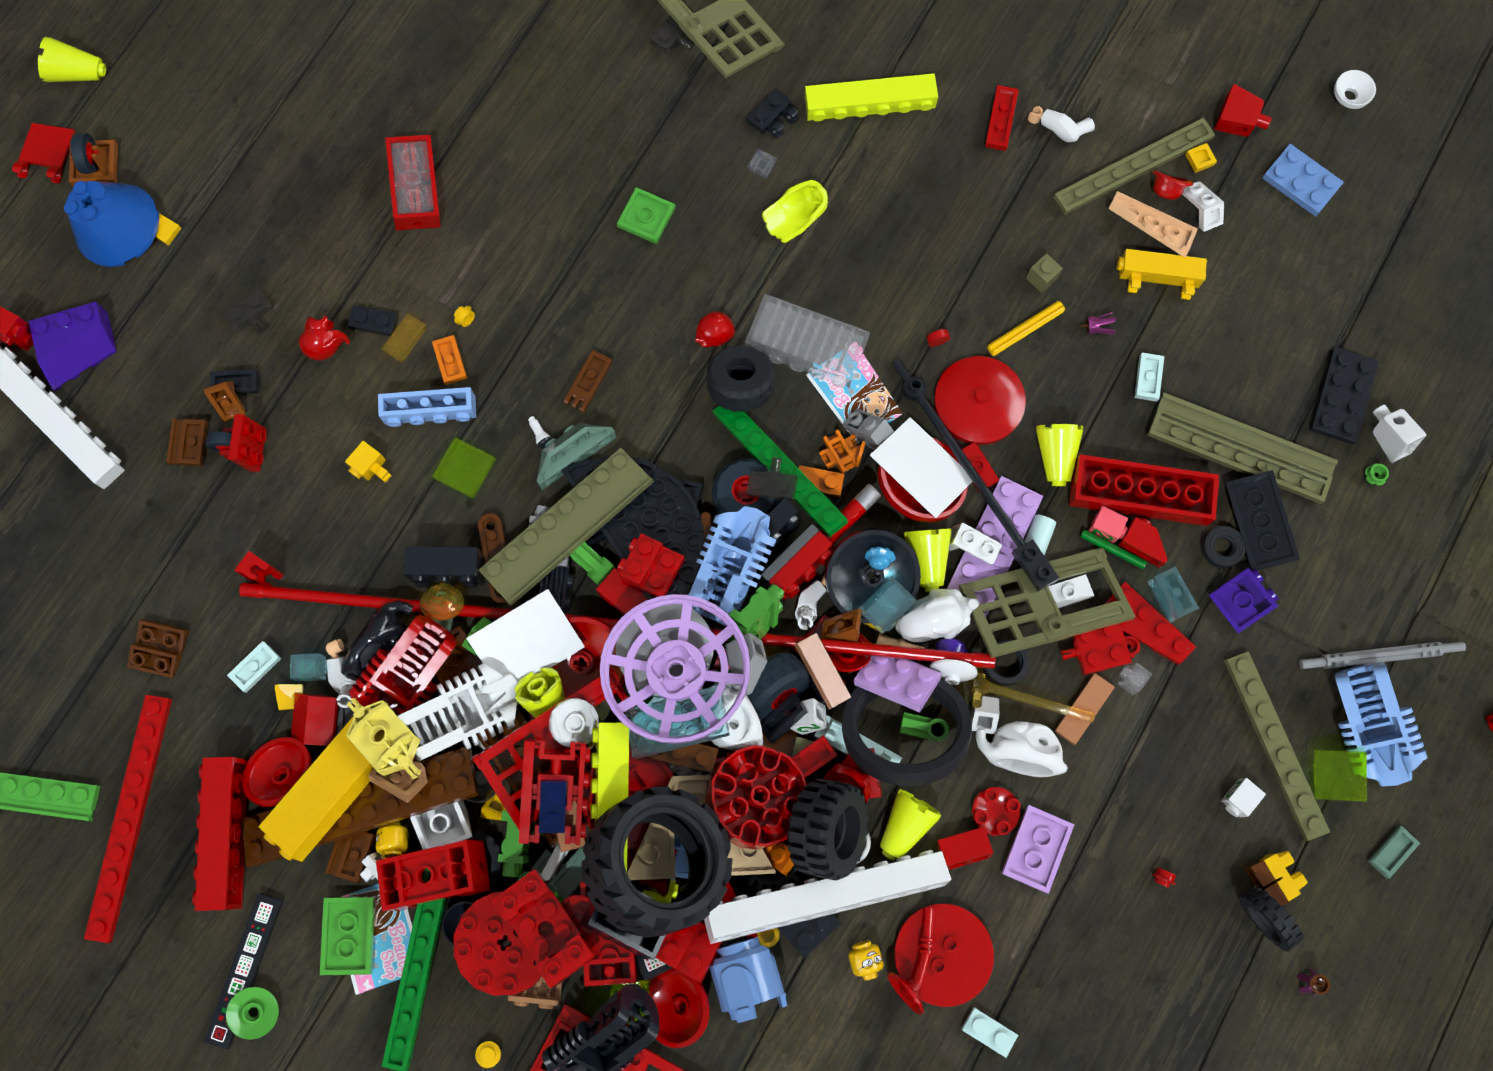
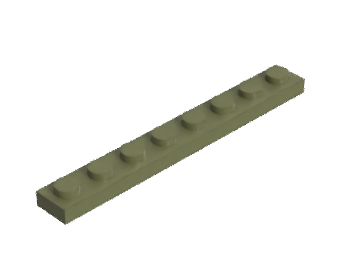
M1202 118L1055 193L1053 198L1063 214L1066 215L1185 154L1188 150L1212 140L1215 134L1206 120Z
M1249 651L1225 660L1227 669L1304 841L1330 833Z

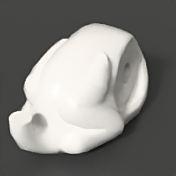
M932 589L928 596L913 601L903 613L898 615L895 626L896 631L905 640L910 642H926L940 637L952 639L970 625V614L979 607V601L975 598L964 597L957 589Z
M715 682L714 685L703 692L702 698L705 703L713 696L719 682ZM726 683L722 696L711 708V711L718 720L727 713L739 693V690L735 689L730 683ZM745 695L740 707L731 719L720 729L708 735L716 746L732 751L753 745L763 746L760 720L747 695ZM701 715L700 717L704 729L710 727L705 718Z
M1020 721L1005 724L996 730L992 743L987 742L986 731H976L978 748L988 761L997 767L1032 777L1060 775L1068 769L1067 765L1063 762V751L1059 740L1053 731L1045 725Z

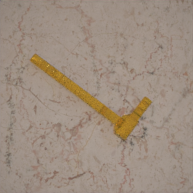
M977 673V676L973 679L972 706L974 708H980L983 695L990 692L1091 723L1094 721V713L990 683L983 673Z

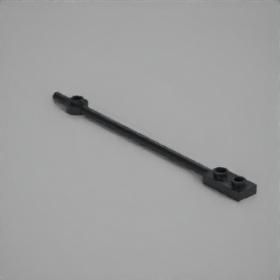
M900 359L893 362L892 365L905 382L902 388L904 396L909 400L918 401L1017 546L1013 550L1012 555L1037 591H1040L1055 583L1059 576L1033 539L1025 543L924 394L927 387L924 380L919 377H912Z

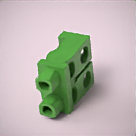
M772 584L767 590L760 586L756 590V594L751 597L750 603L741 612L734 609L728 615L737 624L743 636L751 633L758 639H761L769 631L770 627L774 628L778 624V614L783 610V605L779 600L784 596V591L775 584ZM732 635L727 641L730 643L736 640V638Z
M502 811L501 821H508L506 839L502 842V854L498 855V862H504L502 876L518 877L523 872V864L530 861V855H526L530 848V842L529 844H519L518 828L508 812ZM533 823L530 824V833L532 832Z

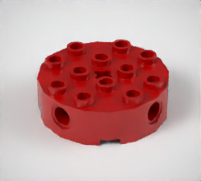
M753 745L736 750L714 768L706 784L705 803L719 817V829H726L730 843L739 848L760 850L776 845L788 838L787 830H789L790 826L788 822L789 817L792 816V807L794 802H797L799 793L804 790L806 782L802 771L789 756L772 748ZM758 794L760 799L755 801L753 796Z
M493 892L476 900L461 916L454 933V958L461 975L475 989L493 996L519 994L536 986L543 978L535 967L537 963L511 924L505 922L491 901L502 892ZM544 921L540 924L539 932L542 936H549L553 932L551 922ZM506 936H508V941H512L511 947L508 946L504 950L501 940H505Z

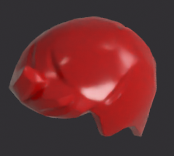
M712 311L699 321L695 341L700 343L702 347H719L734 337L735 326L728 315L719 311Z

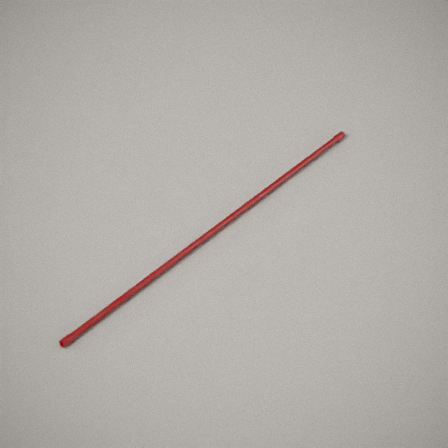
M244 582L241 583L239 588V594L243 597H266L381 608L386 603L401 601L409 603L414 607L411 612L474 618L485 617L486 619L495 620L514 610L274 587ZM564 614L566 618L571 617V616H578V615H567V614ZM594 617L606 622L612 628L619 621V619ZM709 628L715 636L724 630ZM765 634L760 640L766 646L795 648V644L808 637ZM820 639L825 650L828 652L932 662L951 659L967 662L974 667L993 669L996 657L991 658L988 653H965Z

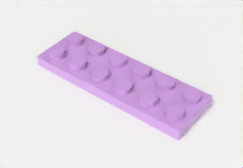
M1001 476L993 496L1021 537L1024 538L1043 496ZM988 504L975 530L1002 544L994 564L989 565L965 551L947 589H957L960 591V584L1006 573L1014 559L1012 552L1017 546ZM992 588L975 592L979 604L992 602L996 597ZM989 611L983 612L985 617L987 616Z

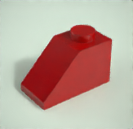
M1135 517L1129 523L1128 530L1118 546L1146 560L1157 568L1162 567L1168 559L1157 528L1152 526V523L1147 519Z

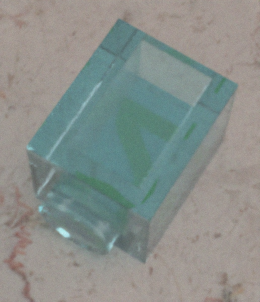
M320 653L290 655V679L297 682L326 680L328 670L327 659L324 655Z

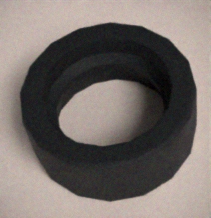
M1004 639L996 642L997 644H1002L1013 640ZM1025 649L1014 652L1019 660V668L1012 676H1000L993 668H982L984 674L996 685L1009 686L1015 684L1028 671L1029 658Z

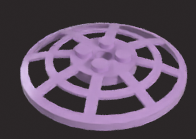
M672 594L647 600L632 608L618 621L604 645L600 663V678L606 701L613 713L626 727L649 740L660 743L679 744L704 738L720 729L731 719L746 695L751 665L744 636L737 624L726 612L702 598ZM682 604L681 619L666 620L651 626L643 615L647 611L660 606ZM692 607H699L714 614L727 627L715 636L706 627L691 621ZM635 620L643 633L633 642L627 657L613 655V648L619 636ZM679 627L677 640L662 643L656 634L668 628ZM689 629L701 633L709 642L700 649H697L694 645L687 642ZM732 635L736 638L742 654L743 674L728 673V659L722 644ZM648 639L655 649L648 661L635 659L639 648ZM715 649L720 658L721 672L707 671L704 658ZM675 664L683 666V673L678 677L670 675V668ZM610 665L624 667L625 683L630 697L617 704L610 686ZM632 669L645 671L649 682L648 686L638 692L633 683ZM705 681L719 682L715 693L705 703L698 691ZM726 683L741 684L733 705L718 720L711 711V708L722 696ZM657 693L666 699L664 713L652 709L643 700ZM690 698L697 707L695 711L674 715L676 701ZM637 705L649 716L662 720L659 734L651 733L637 726L628 719L624 712ZM702 715L710 725L705 730L691 735L669 736L672 722L689 721Z

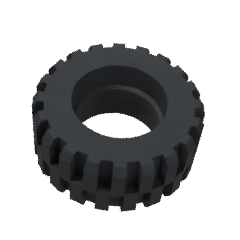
M816 779L804 787V790L797 796V802H794L792 816L789 817L788 822L790 826L789 830H787V837L789 838L787 846L788 851L791 853L790 859L800 872L836 881L850 875V872L856 868L857 861H860L862 857L861 853L865 849V839L869 829L867 828V823L869 822V814H867L868 805L864 801L865 796L855 785L827 779Z

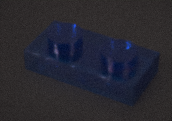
M541 780L539 833L565 832L566 780Z

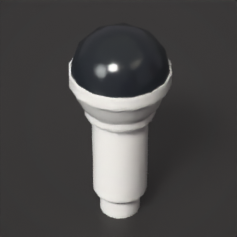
M532 416L528 421L536 435V444L541 448H545V444L551 440V436L543 431L538 420Z

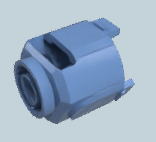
M758 936L731 943L718 949V958L713 959L709 968L721 1011L729 1012L732 1021L737 1020L738 1023L757 1018L755 1005L776 997L780 1007L787 1006L786 993H784L775 958L767 947L760 945Z

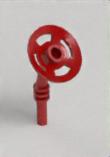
M924 908L923 934L920 937L922 943H919L921 955L914 978L906 981L895 973L890 972L887 974L888 980L897 994L919 1015L924 1013V1009L917 993L921 991L920 987L923 984L931 954H934V951L931 950V948H934L932 943L935 941L932 938L934 909Z

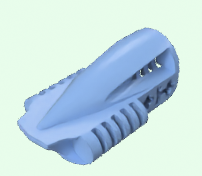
M743 506L737 512L716 515L713 522L718 524V527L711 526L710 531L715 532L714 536L708 534L706 538L711 540V543L704 542L703 544L708 550L707 552L700 551V555L705 557L704 560L698 558L696 561L702 565L689 595L709 601L711 598V603L727 614L734 609L739 612L750 585L753 587L758 585V583L752 581L753 578H761V575L757 574L756 570L763 571L765 568L759 565L760 561L764 563L768 561L767 558L762 557L764 553L771 554V550L766 549L767 545L774 547L776 539L770 537L768 529L770 516L757 508ZM692 607L700 615L726 626L714 614L704 611V609L699 607Z
M1384 662L1368 663L1336 673L1335 679L1348 720L1342 721L1338 725L1340 729H1346L1341 732L1342 737H1350L1344 740V744L1346 746L1354 745L1346 749L1348 754H1354L1349 757L1350 762H1358L1352 765L1354 774L1375 779L1380 786H1396L1412 780V771L1428 757L1426 751L1420 749L1424 746L1423 741H1415L1421 738L1419 732H1413L1418 730L1417 724H1409L1415 721L1414 715H1408L1413 712L1412 707L1399 708L1386 664Z

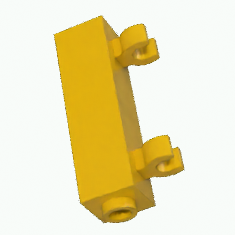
M1126 249L1122 257H1118L1116 268L1120 270L1119 279L1129 280V293H1137L1141 287V281L1183 286L1181 299L1190 300L1191 295L1194 296L1195 288H1199L1206 279L1207 259Z

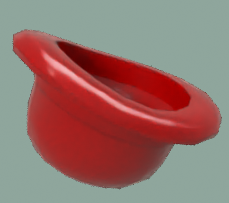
M1156 170L1151 171L1152 174L1156 175L1153 190L1157 196L1164 199L1176 200L1183 194L1187 186L1194 185L1188 179L1168 176Z

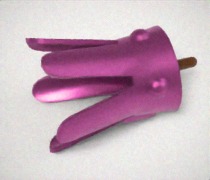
M1113 311L1097 317H1087L1086 324L1081 325V327H1086L1087 334H1115V330L1098 326L1113 323L1116 321V318H1100L1112 314Z
M1309 969L1312 976L1302 973L1297 975L1298 979L1308 983V986L1299 988L1301 993L1315 992L1313 996L1317 994L1324 995L1330 989L1329 979L1325 975L1318 974L1313 969Z

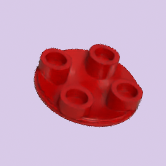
M1002 787L986 788L974 799L972 805L974 822L978 828L985 827L986 833L989 835H1007L1018 823L1020 802L1007 789Z

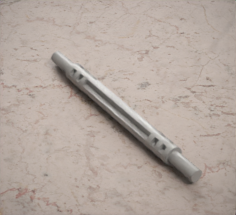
M1434 642L1322 655L1321 658L1300 660L1299 665L1301 669L1317 667L1330 669L1374 662L1442 656L1444 653L1465 651L1466 645L1464 642L1445 644Z

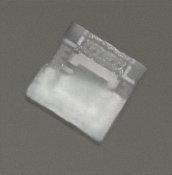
M757 149L748 165V170L767 179L777 162V157Z

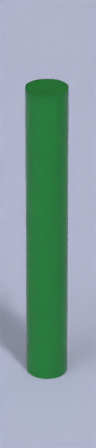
M1086 529L1080 535L1081 538L1098 547H1102L1104 550L1141 569H1144L1147 564L1146 560Z

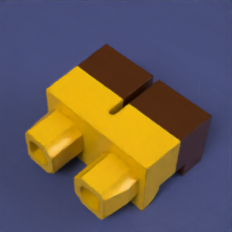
M1289 851L1267 854L1262 859L1243 867L1253 885L1268 892L1270 897L1273 896L1280 906L1285 905L1300 895L1299 890L1308 883L1300 871L1289 875L1286 867L1294 863V859Z

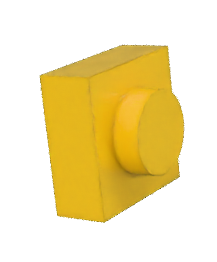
M1207 143L1188 150L1185 154L1194 173L1212 167L1217 162Z

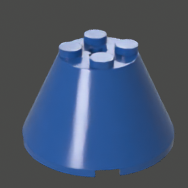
M78 181L74 184L73 190L70 192L64 205V211L68 214L78 249L88 260L100 266L118 267L125 265L124 262L133 257H140L150 247L158 231L159 212L156 210L154 200L146 191L135 185Z

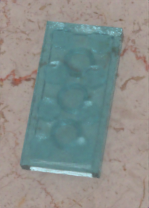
M718 686L698 691L705 703L713 696ZM723 694L711 708V711L718 720L726 714ZM690 698L676 701L674 715L695 711L697 707ZM666 699L647 705L658 712L664 713ZM639 707L626 711L628 719L637 726L651 733L659 734L662 720L649 716ZM702 715L689 721L672 722L669 736L691 735L705 730L710 725ZM728 722L704 738L679 744L660 743L649 740L629 729L630 746L634 759L730 736Z

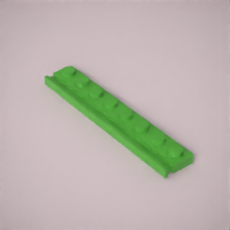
M0 773V809L93 821L92 814L96 808L101 786Z

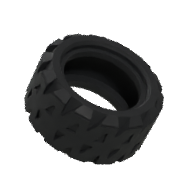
M667 786L650 787L645 791H637L609 808L597 819L595 827L588 833L583 847L585 859L581 863L583 881L590 888L587 894L595 909L607 915L605 920L617 929L631 932V935L641 937L664 936L699 923L708 917L710 912L720 904L727 891L725 886L729 882L732 873L733 860L728 858L731 844L726 829H719V817L706 803L700 805L697 796L682 789L672 791ZM637 823L661 825L674 833L684 846L688 857L689 874L684 890L673 903H660L647 898L634 887L627 875L624 865V847L630 831Z

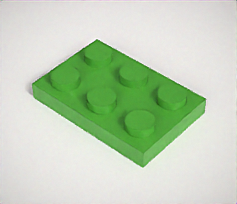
M376 897L324 898L320 975L372 974Z

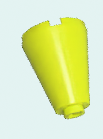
M50 37L42 39L40 48L44 49L42 56L38 55V71L40 78L44 82L99 81L101 77H105L106 64L102 62L101 58Z
M1052 424L1048 428L1045 425L1036 426V433L1047 481L1052 482V486H1066V482H1071L1083 434V426Z
M951 528L904 532L905 541L913 549L919 561L921 571L920 587H925V592H929L932 589H939V586H944Z
M541 668V672L535 675L533 672H530L520 679L515 686L516 695L514 696L517 702L534 718L565 698L561 678L558 672L552 668Z
M900 789L896 795L880 847L883 849L882 854L893 861L895 858L903 857L935 825L941 817L940 812L922 799L920 801L913 794Z

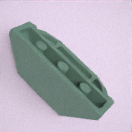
M579 423L576 426L568 427L558 439L554 438L548 441L541 453L537 476L539 487L544 490L564 475L562 470L586 460L617 438L612 427Z

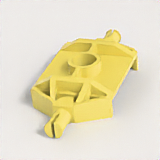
M356 698L350 699L351 702L348 701L347 706L354 712V718L348 729L347 738L379 774L385 776L405 769L412 779L417 778L416 774L420 775L421 771L412 763L421 739L412 733L385 701H378L363 707ZM380 730H384V738L381 741L376 742V733Z

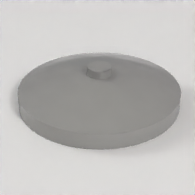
M682 604L660 606L647 611L643 615L651 626L666 620L681 619ZM692 609L691 621L709 629L702 616ZM635 620L619 636L616 642L617 656L627 657L633 642L643 633ZM679 627L668 628L656 634L662 643L677 640ZM689 629L687 642L694 645L697 649H700L709 642L701 633ZM648 639L639 648L635 659L648 661L651 653L655 650ZM713 652L704 658L707 671H709L712 663ZM675 664L670 668V675L678 677L683 673V666ZM619 666V668H620V670H621V672H622V674H623V676H624V667H620V666ZM632 669L634 686L640 691L649 685L646 672ZM654 693L653 695H651V696H653V697L662 698V697L659 696L657 693Z

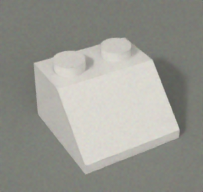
M463 800L410 817L423 850L463 841L472 837L468 811Z

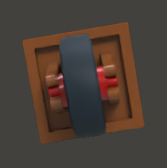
M89 133L74 134L70 142L69 183L72 186L78 181L117 183L118 143L115 140L94 141Z

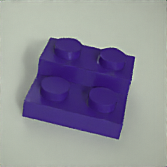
M1246 568L1209 594L1210 598L1237 633H1240L1278 607L1275 601L1279 598L1271 588L1266 590L1260 582L1264 579L1256 569L1251 571L1249 568Z

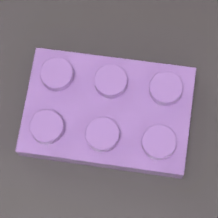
M871 656L870 662L855 677L854 685L920 712L940 681L941 673L908 659Z
M1027 805L1001 874L1049 894L1074 824Z

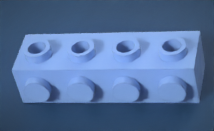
M471 387L378 394V412L384 424L391 427L400 426L401 423L421 425L426 421L445 423L447 420L452 419L464 422L469 421L470 418H476V396Z

